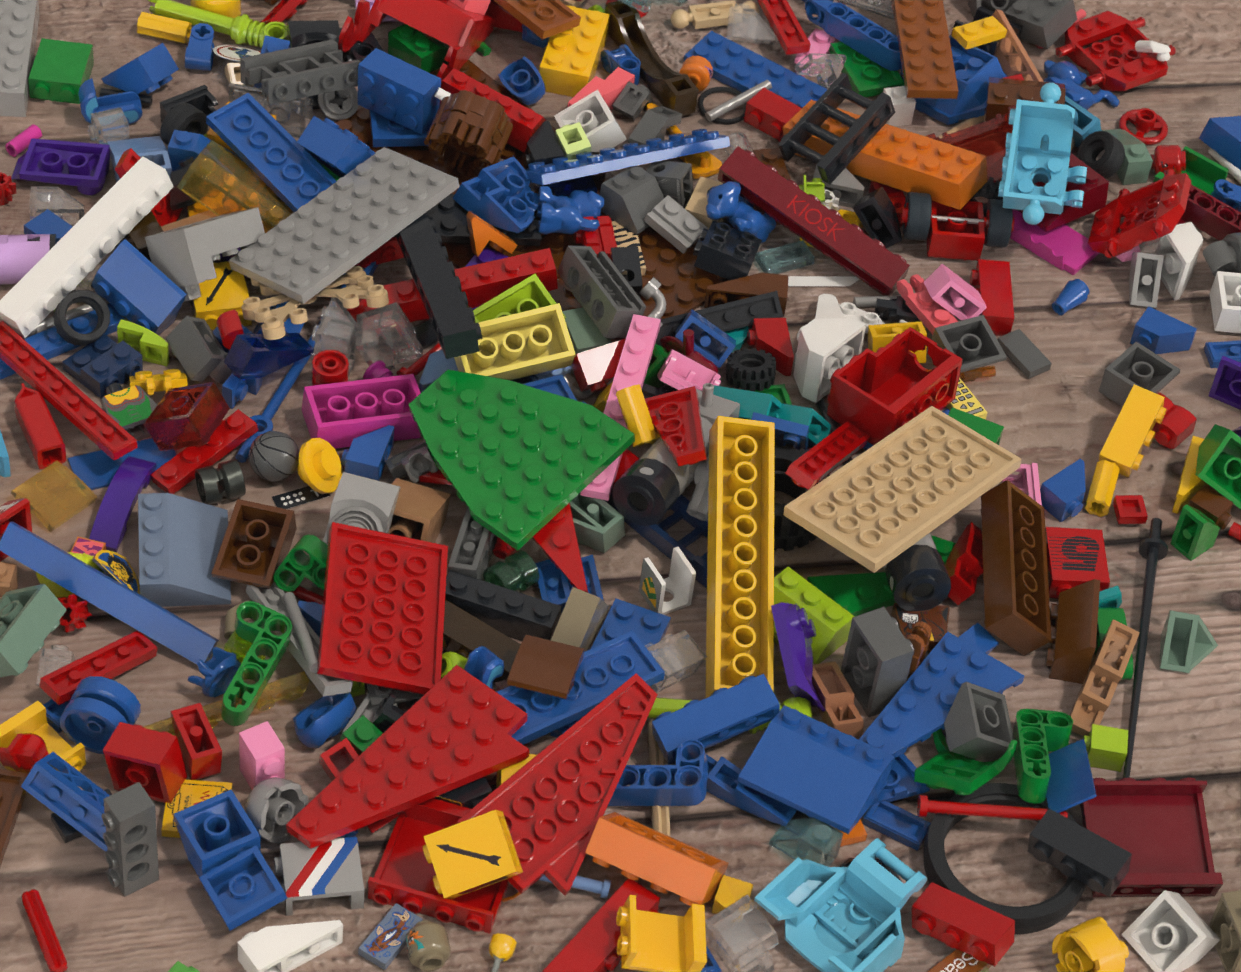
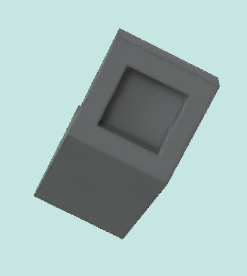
M664 106L648 109L629 136L628 143H638L639 146L646 144L648 139L661 138V141H664L666 129L680 124L682 113Z

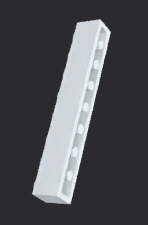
M142 157L0 300V321H4L23 338H26L36 329L57 305L94 270L100 261L174 187L166 169Z

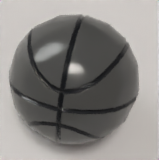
M269 431L259 435L251 444L248 455L249 463L260 478L268 481H281L290 477L297 469L299 449L288 434L279 431Z

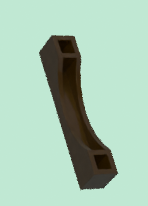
M629 0L607 3L605 13L610 14L608 34L618 47L623 44L628 45L632 53L640 60V76L661 104L666 108L682 113V116L695 113L698 88L687 74L673 71L661 60L653 48L644 29L640 14Z

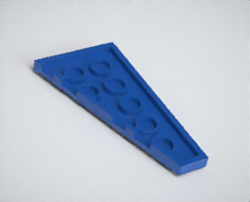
M947 631L859 740L873 747L880 748L884 752L895 756V759L905 753L908 747L918 741L923 742L929 739L931 734L940 728L945 729L944 722L962 683L969 682L1003 694V691L1011 686L1015 688L1022 684L1024 675Z

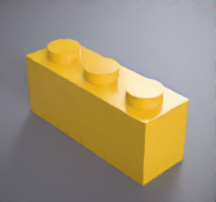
M1133 385L1099 454V461L1115 462L1120 468L1119 474L1128 478L1133 469L1138 471L1144 458L1141 452L1144 446L1150 447L1155 436V432L1152 429L1155 423L1161 424L1167 411L1163 407L1165 397Z

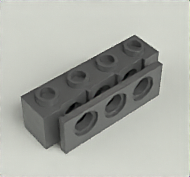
M591 246L567 247L557 271L558 275L605 338H626L633 314L643 316L646 305L605 252L600 251L597 257Z

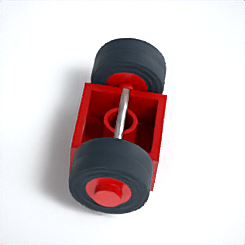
M908 192L904 207L901 208L900 213L903 237L910 240H927V257L978 261L981 257L983 244L990 247H1007L1015 224L1013 209L1003 208V200L997 199L988 200L983 217L982 202L968 201L959 210L932 201L930 194Z

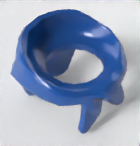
M213 647V656L206 663L201 659L198 661L199 672L205 676V679L199 676H190L188 682L201 686L202 693L207 697H217L224 694L241 665L235 653L227 652L219 647Z

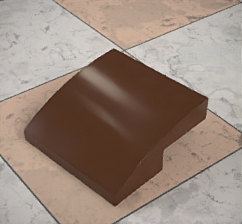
M525 635L511 667L507 685L567 699L574 685L575 674L583 660L584 648Z

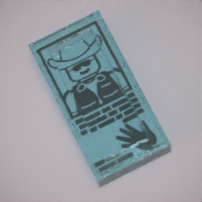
M799 241L757 252L755 260L764 273L779 274L813 265L815 257L805 242Z

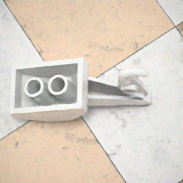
M831 294L819 295L815 319L802 326L797 334L798 348L794 355L793 363L795 367L793 376L802 397L817 403L830 392V379L834 371L844 367L853 356L859 355L862 352L865 333L868 334V325L885 324L878 314L856 308V305L850 302H844L840 305L837 298ZM900 320L899 323H906V321Z

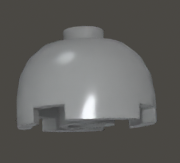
M274 777L261 781L253 788L248 795L245 812L261 838L272 843H282L292 838L289 836L290 833L287 832L286 824L309 803L308 796L303 794L301 785L288 779Z

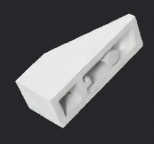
M340 920L269 926L257 932H250L238 941V961L246 972H290L343 943V924Z

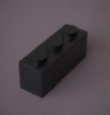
M1048 809L1029 835L1028 853L1032 854L1034 858L1054 866L1064 875L1074 877L1086 884L1091 890L1098 893L1101 892L1108 897H1111L1129 872L1132 853L1051 809Z

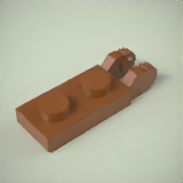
M923 621L916 622L911 635L907 638L911 641L914 648L907 680L924 661L929 645L932 628Z

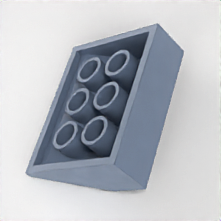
M170 493L138 494L140 595L161 607L231 604L230 581L215 578L211 575L228 527V510Z

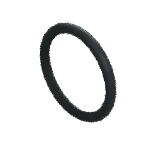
M730 87L710 88L704 91L698 99L699 111L705 116L706 110L704 109L703 101L711 93L729 92L738 96L742 92ZM745 111L737 118H717L713 122L719 124L738 123L744 120Z

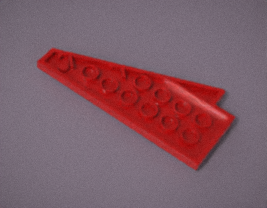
M456 665L286 824L287 832L312 849L526 760L529 757V749L511 736L527 722V713Z
M637 673L457 821L456 824L493 810L503 811L523 873L507 878V880L520 894L524 893L544 875L564 896L569 893L586 855L585 852L598 819L604 815L658 695Z

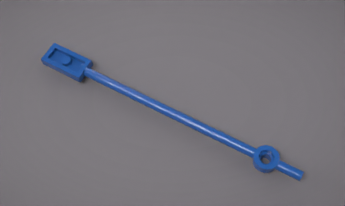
M376 261L371 262L369 266L362 269L366 272V275L372 276L379 264L376 265ZM336 298L333 299L263 413L250 417L257 423L259 431L244 441L235 456L239 462H246L250 446L259 435L273 431L272 418L338 314Z

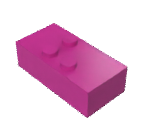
M414 374L304 387L301 411L310 437L324 439L335 449L350 447L354 438L388 425L394 426V441L423 438L409 409V403L421 394Z

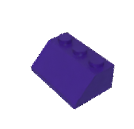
M1222 356L1208 396L1241 410V363Z

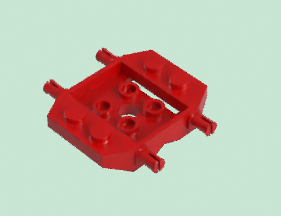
M1105 11L1073 23L1064 32L1065 45L1055 50L1059 58L1067 55L1077 66L1089 72L1090 76L1085 79L1089 87L1097 84L1102 90L1106 91L1129 90L1165 76L1168 70L1167 61H1158L1157 53H1139L1135 49L1137 41L1149 40L1138 30V28L1145 26L1144 18L1139 17L1134 20H1128L1110 11ZM1112 36L1111 39L1106 40L1104 42H1096L1098 40ZM1090 43H1093L1092 46H1090V47H1088V48H1085V49L1082 48V46H1085V45H1088V44H1090ZM1170 45L1171 52L1169 53L1172 56L1175 55L1176 50L1173 45Z
M1169 168L1168 171L1165 170L1164 177L1131 193L1126 188L1120 190L1117 199L1111 201L1106 207L1095 213L1088 240L1091 249L1105 254L1107 258H1112L1132 250L1143 242L1155 240L1172 233L1186 210L1191 186V179L1187 173L1175 174V171ZM1124 217V221L1120 225L1121 218Z

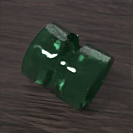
M516 550L505 557V563L498 561L485 569L483 578L486 582L520 592L539 581V572L531 556L523 550Z

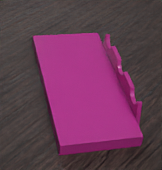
M1013 209L1015 224L1010 238L1060 270H1065L1074 276L1099 254L1091 249L1088 244V238L1064 224L1045 232L1039 226L1025 222L1023 214L1017 209Z

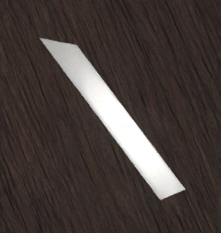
M789 276L788 286H851L859 278L856 276Z

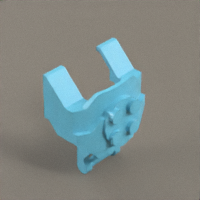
M876 838L853 859L849 867H827L808 859L801 860L798 857L757 894L754 901L778 921L784 920L785 940L819 971L883 972L902 956L905 937L901 925L900 910L909 897L924 886L927 877L920 871H913L885 848L886 844ZM878 858L907 882L905 884L874 859Z

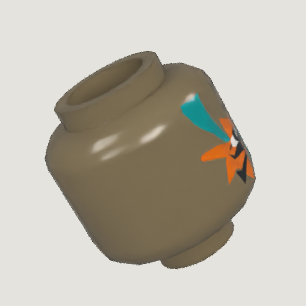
M424 920L415 924L406 934L405 942L408 957L413 966L423 971H435L443 967L450 957L451 948L444 926Z

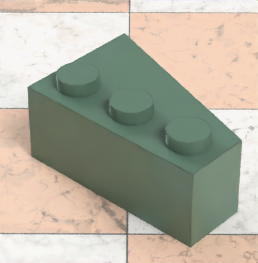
M579 493L570 502L578 543L605 553L625 536L624 516L604 500L581 496Z

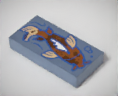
M396 903L358 948V954L386 970L406 946V934L415 924L423 921V919Z

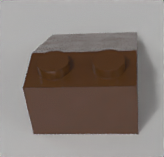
M237 499L211 573L212 577L270 589L274 581V574L288 555L297 530L294 511Z

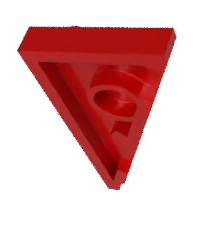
M569 502L532 539L536 544L540 545L543 552L563 572L574 588L588 593Z

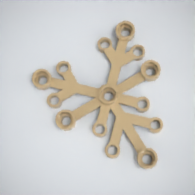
M354 266L344 276H340L304 304L250 278L252 286H260L262 295L277 296L261 301L259 297L246 298L243 301L242 313L245 320H255L256 322L263 323L261 327L264 339L276 340L285 336L284 322L288 318L291 319L292 324H303L308 321L306 309L298 307L299 305L315 302L317 297L337 298L343 303L344 308L359 306V299H366L367 306L370 308H381L389 303L388 292L384 289L383 285H374L373 276L366 275L362 267ZM343 284L346 285V287L342 289H330ZM288 301V303L285 306L273 310H270L269 308L271 306Z

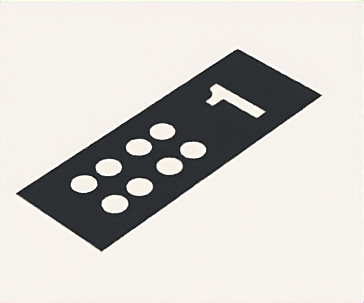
M310 486L273 496L272 499L277 507L289 509L329 497L330 494H320Z

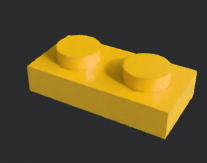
M994 16L954 27L951 36L967 50L1005 38L1007 29Z

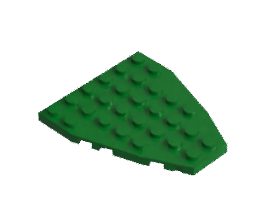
M449 369L409 403L410 413L417 423L418 430L426 442L433 461L448 483L451 482L459 499L465 502L470 510V515L476 522L517 551L635 442L634 433L592 405L510 380Z

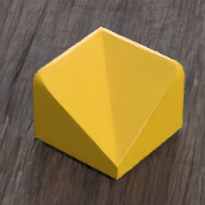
M723 875L714 899L712 913L743 922L751 898L753 884Z

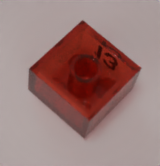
M214 382L171 388L148 417L144 426L160 451L179 450L191 446L201 447L210 441L211 435L223 422V418L230 408Z

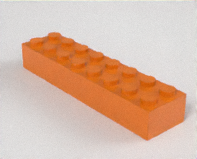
M810 100L783 126L784 135L798 123L817 101ZM836 108L837 110H839V111H841V112H843V113H845V114H847V115H849V116H851V117H853V118H855V119H857V118H859V117L861 116V115H857V114H854V113H851V112L842 110V109H840V108ZM830 117L820 126L838 137L843 136L849 129L848 126ZM885 124L846 167L851 174L905 192L930 194L932 201L959 210L987 182L986 156ZM814 135L804 144L822 155L827 154L833 147V145Z

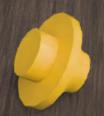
M321 438L307 440L302 444L299 451L298 475L314 491L320 494L332 493L337 489L343 474L340 458L335 448L328 441Z

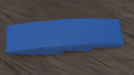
M706 754L708 763L706 791L757 817L786 827L796 813V809L738 782V776L742 771L739 767L724 757H721L717 762Z

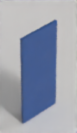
M166 434L137 441L138 448L115 461L103 450L68 458L80 492L109 486L118 468L128 456L156 463V471L177 455L169 435Z
M1084 739L1049 753L1051 775L1046 794L1049 809L1060 813L1097 797Z

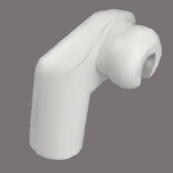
M1139 40L1135 44V49L1139 53H1157L1158 61H1168L1170 59L1169 52H1171V49L1168 45L1152 40Z

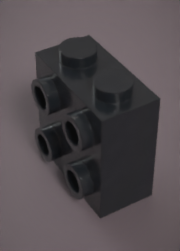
M712 221L709 229H703L696 244L693 255L697 256L694 266L727 280L746 277L749 274L762 240L749 232L733 229L726 223Z

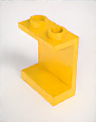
M36 701L0 725V747L8 748L17 734L33 733L45 741L49 754L52 752L56 753L79 772L86 765L85 746L80 742L72 748L47 723L46 708L39 701ZM4 766L7 770L15 771L12 767Z
M629 895L623 907L620 906L618 908L616 924L621 926V935L617 942V954L621 955V968L646 972L702 971L707 963L704 905L691 904L685 916H676L636 910V895Z

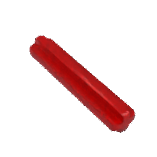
M36 889L25 891L22 894V903L50 972H65L68 968L67 960L39 891Z

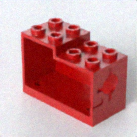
M909 327L903 333L897 334L885 347H880L876 353L867 348L859 355L853 356L844 367L834 371L830 379L831 389L827 399V416L841 425L847 421L851 422L871 436L868 442L875 445L929 407L933 406L941 411L956 397L963 359L946 348H940L936 342ZM927 346V354L931 357L933 365L936 367L929 370L921 366L914 354L917 350L923 351Z

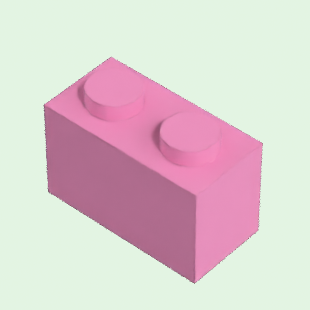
M943 264L923 282L931 298L961 321L977 317L987 308L979 291Z
M266 721L239 732L240 771L250 788L253 790L258 783L269 778L278 777L285 779V748L269 722Z

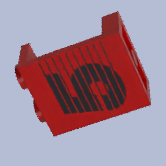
M1061 527L1045 528L1046 548L1051 575L1049 598L1058 599L1060 592L1093 579L1100 580V591L1109 588L1110 578L1102 530Z

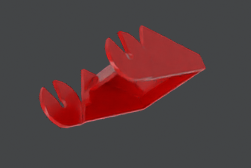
M366 0L358 1L354 22L353 18L348 16L342 27L338 49L346 53L358 40L363 42L376 27H379L380 23L388 15L450 46L444 59L449 62V65L443 63L437 74V77L441 78L442 83V80L454 68L460 71L461 67L480 47L481 43L492 33L496 18L487 13L481 15L466 11L449 0H375L371 11L370 3Z

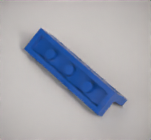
M54 752L37 761L21 787L106 852L107 845L103 838L106 827L101 815L105 813L104 798L110 795Z

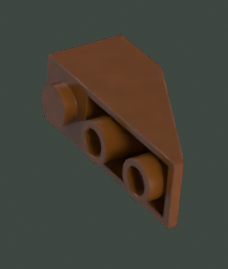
M758 273L707 286L704 308L777 291L784 317L788 297L789 275Z

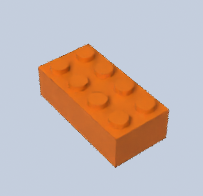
M616 812L599 817L585 852L593 856L592 861L596 864L608 868L611 865L622 869L621 874L636 881L642 878L651 882L650 887L661 893L667 894L668 891L679 895V900L689 906L691 904L703 905L715 898L721 879L729 864Z

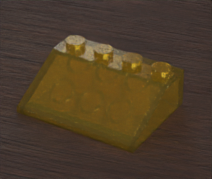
M213 140L201 151L177 186L181 191L218 216L258 207L265 233L278 225L280 221L289 217L293 212L245 162Z

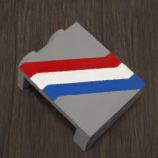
M357 837L333 839L312 849L302 842L280 844V857H274L275 876H282V884L280 885L287 896V899L279 903H285L286 916L293 915V901L349 895L351 909L364 908V884Z

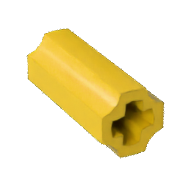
M141 12V15L138 17L137 33L184 44H188L192 29V23L145 12Z
M640 384L617 391L616 396L627 429L635 434L633 447L658 439Z
M1107 460L1097 462L1085 504V509L1089 514L1099 517L1108 515L1120 471L1119 466L1115 462Z

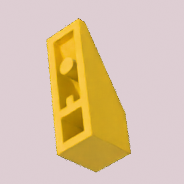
M1192 437L1172 509L1173 513L1178 514L1183 506L1188 505L1190 499L1204 485L1210 487L1195 475L1198 450L1204 440L1203 438Z

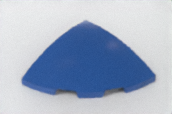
M514 156L483 168L478 177L461 183L453 196V199L465 210L474 213L490 225L520 233L530 226L535 218L534 212L538 208V195L531 191L529 187L531 179Z

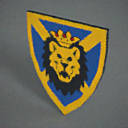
M100 550L94 555L92 561L107 576L140 594L138 578L126 557L109 550Z

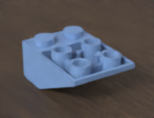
M160 136L107 142L110 145V158L116 183L120 180V177L115 171V167L123 152L130 148L140 158L145 157L166 169L171 179L172 168L168 151Z

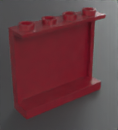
M1093 778L1097 797L1080 804L1083 827L1132 853L1129 872L1111 897H1159L1164 890L1179 893L1182 897L1215 896L1223 885L1221 872H1215L1203 800V791L1207 786V781H1196L1195 778H1183L1179 781H1166L1164 778H1153L1149 781H1136L1134 778L1106 781L1104 778ZM1092 890V897H1108L1101 892L1098 893Z

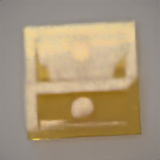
M55 461L11 491L15 499L26 498L30 501L31 514L34 513L50 532L94 503L97 499L95 493L76 474L58 461Z

